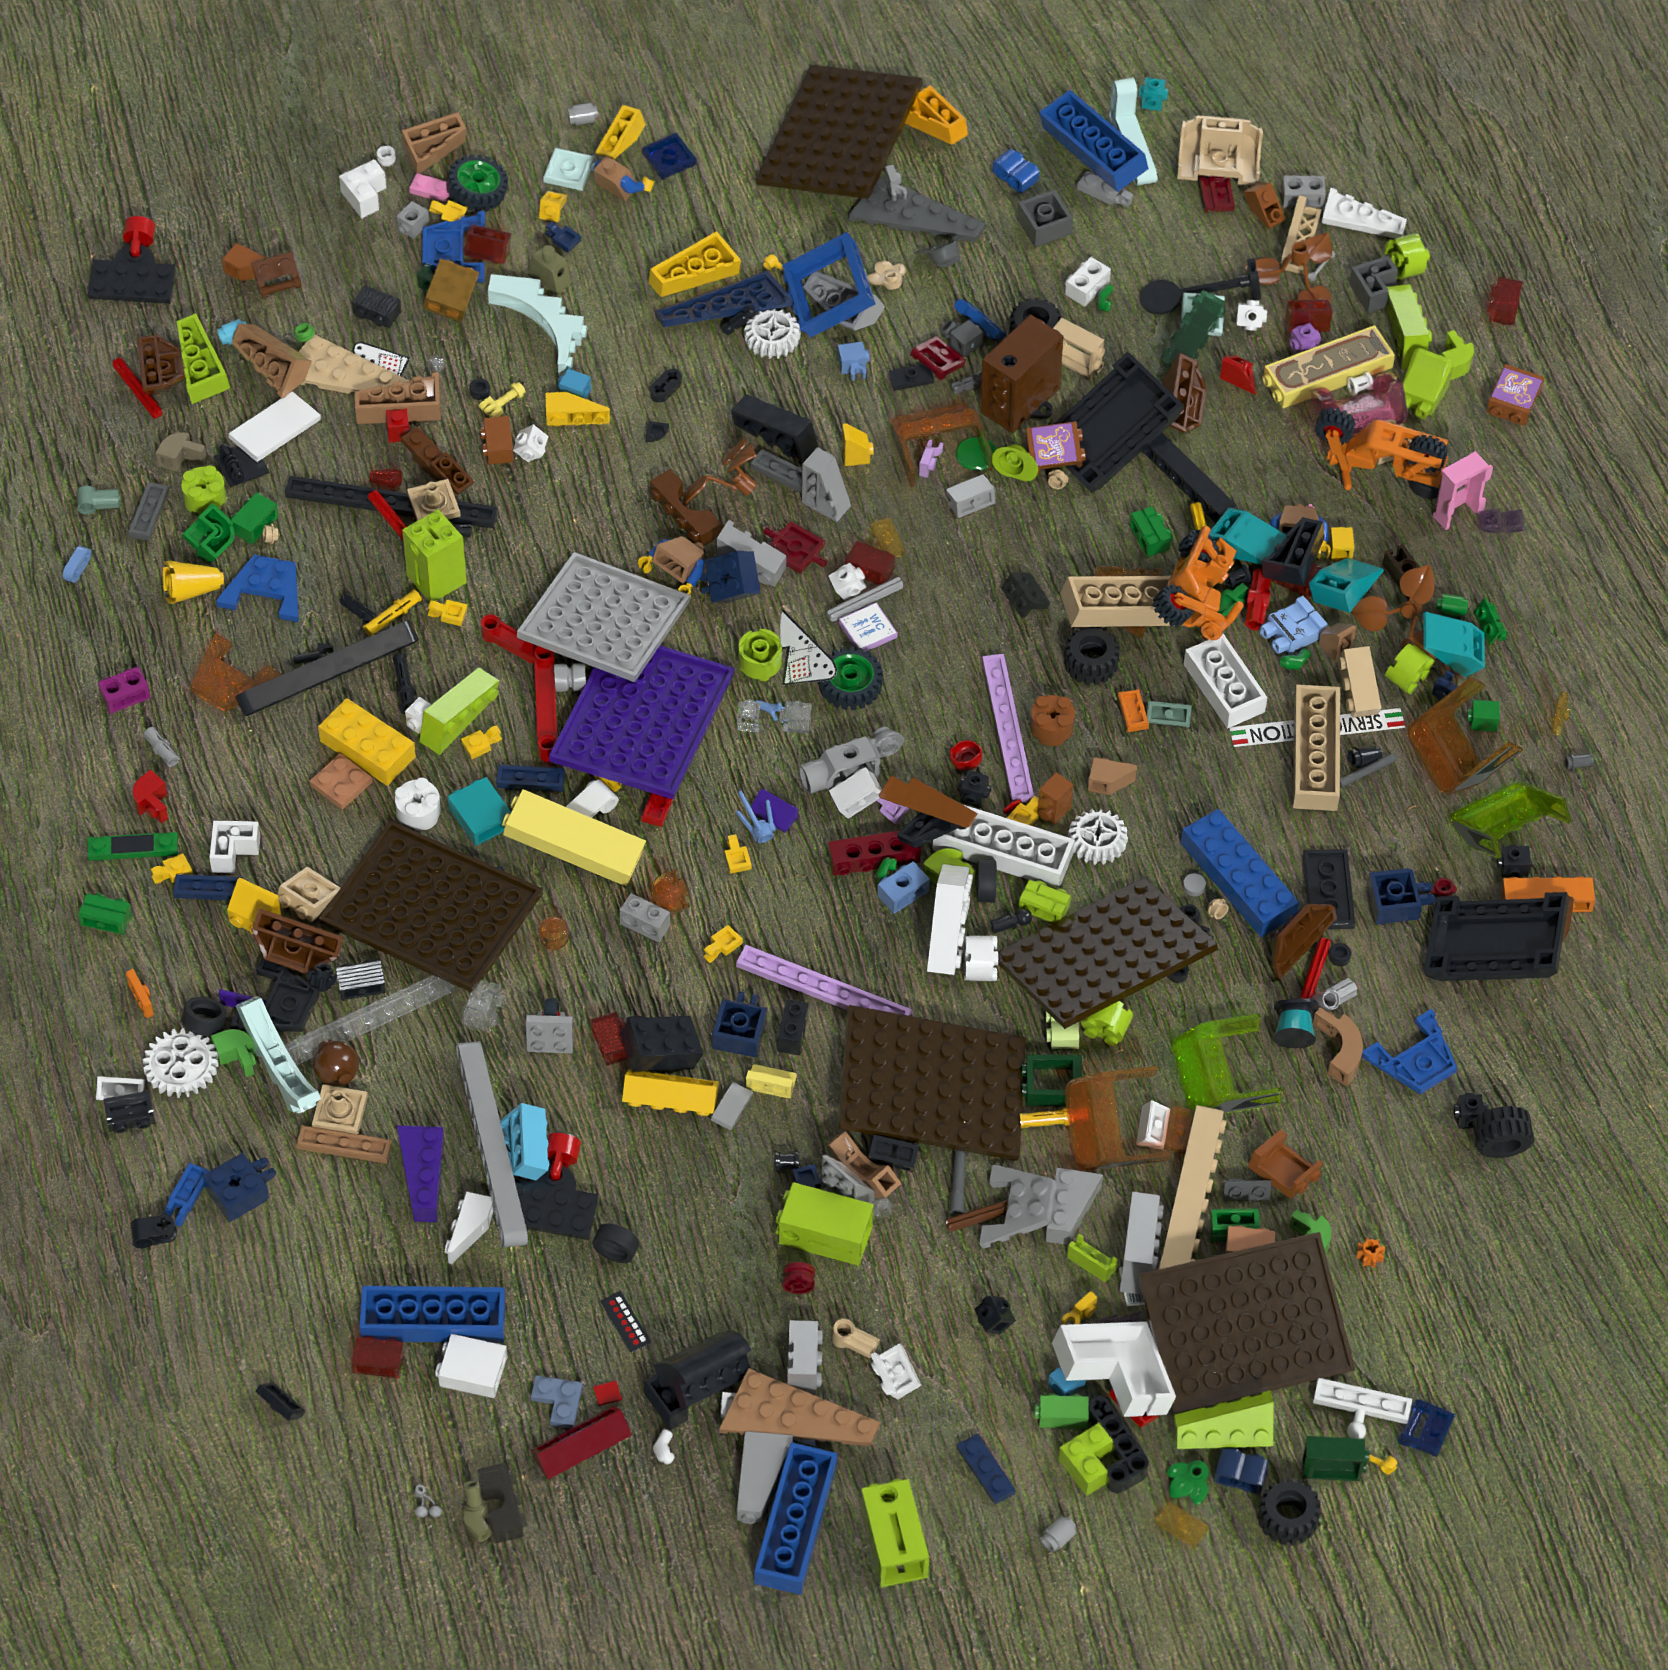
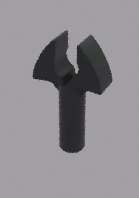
M317 643L318 649L315 652L293 656V661L295 664L315 661L326 656L324 655L325 653L334 652L333 646Z

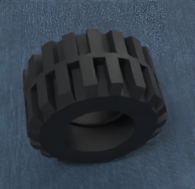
M1029 298L1026 299V302L1020 301L1018 306L1015 305L1013 311H1011L1009 334L1030 315L1041 319L1046 325L1054 328L1062 318L1060 310L1055 308V304L1052 302L1048 303V300L1045 299L1042 301L1039 298H1035V300Z
M1082 627L1080 631L1075 630L1072 636L1068 637L1065 647L1064 665H1066V671L1070 672V677L1073 679L1077 678L1079 683L1082 681L1086 682L1085 685H1090V683L1099 685L1100 681L1105 683L1108 681V678H1112L1114 672H1117L1120 645L1119 642H1116L1117 638L1114 635L1111 636L1110 631H1103L1102 627H1098V629ZM1085 653H1096V654L1100 655L1101 657H1099V658H1088V657L1084 656L1083 654H1085Z
M1516 1106L1497 1107L1484 1111V1113L1479 1114L1473 1120L1477 1151L1483 1156L1490 1158L1515 1156L1527 1151L1535 1142L1530 1114L1524 1108Z
M1282 1478L1277 1481V1485L1272 1482L1269 1488L1264 1490L1260 1501L1258 1519H1260V1528H1264L1263 1533L1266 1536L1271 1535L1272 1541L1280 1540L1282 1545H1286V1542L1296 1545L1297 1541H1300V1543L1305 1542L1306 1537L1310 1538L1314 1531H1316L1321 1512V1502L1317 1500V1492H1311L1312 1486L1309 1484L1303 1485V1481L1299 1479L1298 1482H1294L1293 1478H1288L1284 1482ZM1281 1505H1293L1301 1511L1302 1516L1295 1519L1285 1518L1279 1514L1276 1508Z

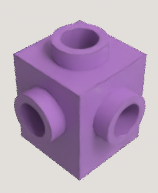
M1311 323L1292 330L1289 344L1294 353L1299 354L1319 346L1321 336L1318 330H1315Z

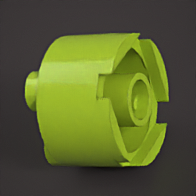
M1419 234L1395 238L1387 241L1384 254L1389 255L1398 269L1397 279H1405L1425 272L1427 261L1430 259V253L1427 248H1424Z
M214 466L194 468L183 474L181 487L184 505L191 513L193 511L200 515L212 503L221 510V506L226 502L225 484L223 476Z
M759 629L756 632L749 631L739 641V669L751 678L759 679L760 681L769 680L770 677L780 670L782 665V645L778 635L767 629Z
M1411 642L1397 655L1393 667L1389 666L1385 677L1404 692L1411 695L1418 686L1416 683L1420 679L1424 681L1430 674V668L1435 660Z
M1118 1001L1081 1020V1025L1084 1028L1083 1033L1089 1038L1095 1039L1097 1036L1104 1039L1108 1045L1117 1046L1118 1042L1122 1041L1130 1025L1133 1012L1130 1009L1128 1011L1122 1008L1124 1004Z

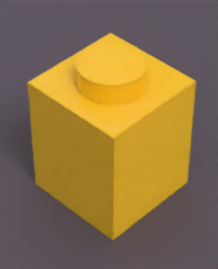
M1352 527L1331 528L1329 537L1331 561H1341L1346 558L1353 559L1354 538Z

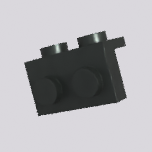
M1030 572L1011 573L1001 587L1021 618H1025L1031 609H1047L1051 604L1045 592L1040 588Z

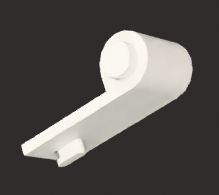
M592 780L587 784L585 790L566 807L592 818L599 811L603 814L610 812L617 805L619 799L603 781Z

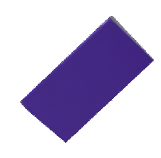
M761 789L751 805L752 811L755 816L768 823L765 801L769 800L775 827L786 833L798 818V809L770 792Z
M219 990L220 1003L233 1008L253 998L252 996L229 990Z

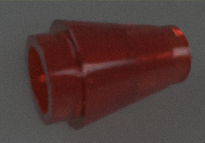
M397 468L371 470L369 480L371 483L395 489L402 484V472L397 470Z

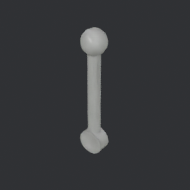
M1329 260L1322 262L1313 273L1308 274L1309 281L1313 282L1316 280V275Z

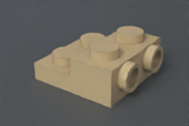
M306 867L279 886V904L283 908L289 907L294 910L300 919H308L312 922L322 915L327 905L330 904L340 890V887L309 867Z

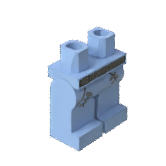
M1301 596L1296 599V603L1270 614L1268 622L1261 626L1260 634L1264 639L1272 636L1275 637V640L1272 641V647L1277 654L1286 651L1290 655L1295 650L1319 640L1321 632L1328 624L1317 611H1314L1313 606L1307 599Z

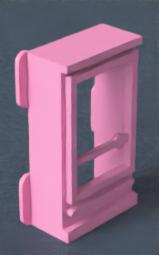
M1476 451L1441 471L1443 474L1436 512L1433 513V517L1445 530L1449 529L1454 509L1461 504L1466 503L1478 514L1482 513L1485 508L1486 498H1482L1485 482L1491 478L1493 466L1488 465ZM1465 485L1463 489L1457 492L1458 488Z

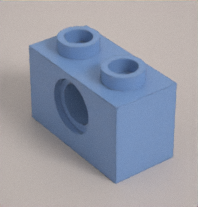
M913 861L907 866H901L890 877H884L878 884L877 896L895 914L929 892L930 879Z

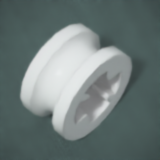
M390 146L380 147L377 150L378 163L382 166L392 165L395 162V150Z

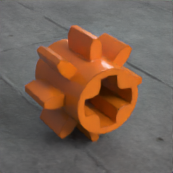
M1367 1237L1364 1244L1358 1243L1356 1259H1361L1362 1266L1367 1265L1375 1268L1377 1262L1383 1263L1385 1246H1380L1379 1239L1373 1240Z

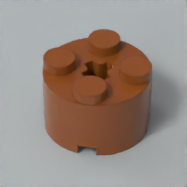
M1057 695L1038 697L1031 710L1030 732L1033 737L1035 736L1039 739L1040 743L1047 746L1061 745L1066 739L1070 738L1073 734L1075 710L1071 700Z

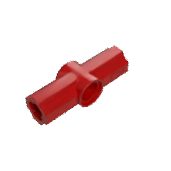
M1262 568L1254 570L1252 586L1249 588L1246 606L1248 610L1245 626L1254 631H1258L1265 623L1266 610H1268L1271 593L1269 591L1271 579L1263 577Z

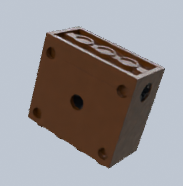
M1032 315L1028 316L983 359L980 413L1012 434L1015 433L1031 417V414L1036 409L1039 410V406L1044 401H1048L1060 390L1064 336L1058 330L1046 325L1041 319H1037Z

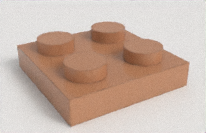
M341 753L310 780L311 787L342 810L373 783L370 775Z

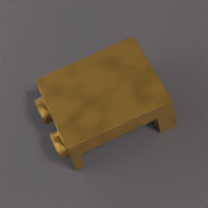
M440 258L422 309L462 322L479 272Z

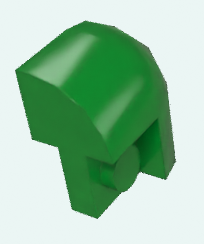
M212 503L198 516L197 521L182 534V538L197 551L196 555L213 563L230 547L234 541L235 531L230 518Z

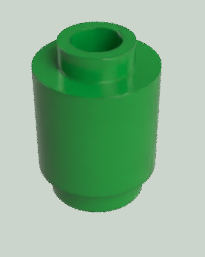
M1443 593L1442 597H1438L1436 610H1440V615L1466 616L1468 608L1467 598Z

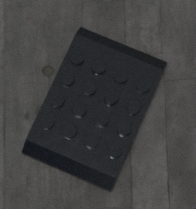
M1128 351L1112 365L1114 369L1054 423L1077 422V429H1082L1083 441H1079L1080 448L1085 449L1086 460L1082 461V468H1078L1077 465L1064 467L1090 492L1101 489L1168 428L1184 409V405Z
M1545 893L1544 898L1460 901L1458 896L1437 897L1424 968L1426 977L1438 981L1550 978L1558 973L1569 902L1568 893Z

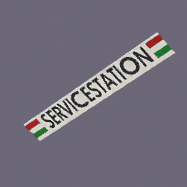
M1401 708L1380 710L1378 715L1352 718L1351 714L1340 715V735L1405 728ZM1294 720L1230 727L1234 747L1292 741L1294 740Z

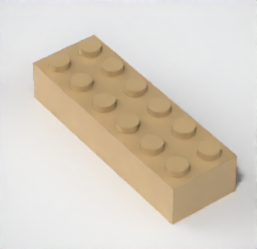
M1171 576L1068 577L1060 592L1071 627L1169 626V622L1167 624L1164 623V618L1160 619L1158 617L1160 614L1155 613L1156 607H1153V598L1167 586Z
M1296 685L1294 696L1293 808L1337 811L1340 798V687Z

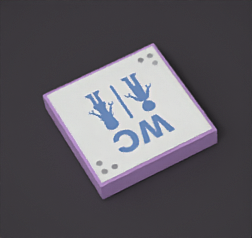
M877 602L839 619V625L856 650H858V647L863 648V653L897 638L898 635Z

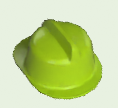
M1009 445L1007 447H1000L993 453V466L1002 475L1022 481H1031L1038 474L1036 461L1022 446Z

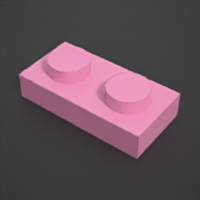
M417 173L409 187L411 194L447 203L450 200L446 186L447 181Z

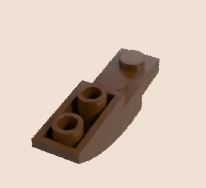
M418 426L401 438L402 444L415 456L414 461L437 482L448 479L453 493L459 495L474 484V480L447 452L443 454Z

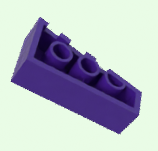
M397 1125L398 1140L413 1220L416 1222H437L445 1141L443 1127Z

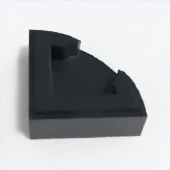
M649 421L645 442H655L665 437L669 431L670 424Z

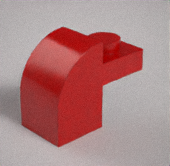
M149 770L134 784L133 797L135 808L140 816L147 812L152 819L156 818L160 823L165 822L168 819L167 807L160 800L167 796L166 784L152 770Z

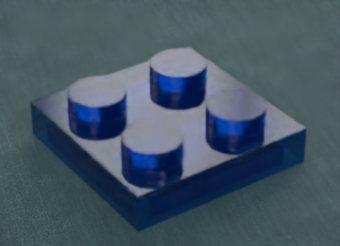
M677 132L642 147L643 156L661 180L697 165V158Z

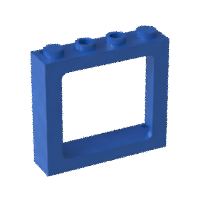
M848 232L782 265L785 272L783 274L784 281L790 288L787 292L792 301H794L792 308L799 317L797 323L800 326V330L802 332L805 331L810 338L876 305L857 244ZM847 256L859 295L813 318L802 285V279Z

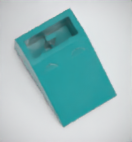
M1233 508L1226 510L1209 533L1212 541H1217L1221 538L1237 550L1234 559L1261 565L1262 560L1265 557L1268 558L1273 553L1274 547L1286 539V534L1247 511Z
M1350 558L1321 569L1309 583L1313 601L1350 613L1383 573L1384 569Z
M1429 612L1423 613V646L1427 652L1434 655L1463 677L1485 668V641L1482 630L1470 622Z

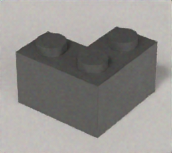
M1389 255L1352 267L1349 284L1367 313L1386 307L1389 293L1387 287L1395 286L1398 269Z

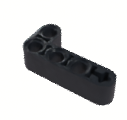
M1103 1396L1093 1397L1089 1402L1088 1420L1092 1426L1100 1423L1113 1440L1111 1454L1117 1461L1107 1470L1106 1487L1110 1492L1121 1493L1146 1478L1149 1460L1109 1400ZM1112 1427L1115 1428L1117 1431L1111 1432L1108 1431L1107 1428ZM1126 1446L1129 1448V1450L1124 1451L1121 1450L1119 1447ZM1139 1465L1142 1469H1134L1132 1466ZM1119 1476L1122 1480H1114L1112 1477Z

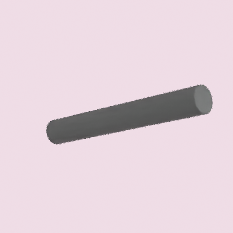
M1394 753L1389 754L1341 778L1340 788L1397 761L1396 755Z

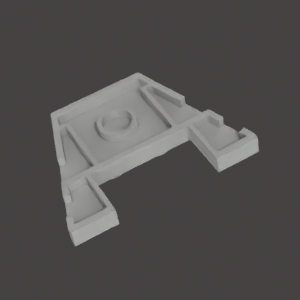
M992 1165L989 1184L993 1188L1011 1187L1005 1223L982 1226L979 1244L983 1249L991 1247V1243L996 1241H1007L1010 1239V1236L1017 1233L1025 1234L1049 1225L1056 1190V1182L1052 1178Z

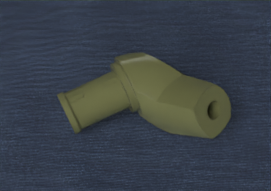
M469 1481L464 1484L467 1503L464 1506L465 1526L479 1542H483L492 1533L485 1522L487 1504L481 1498L479 1482Z

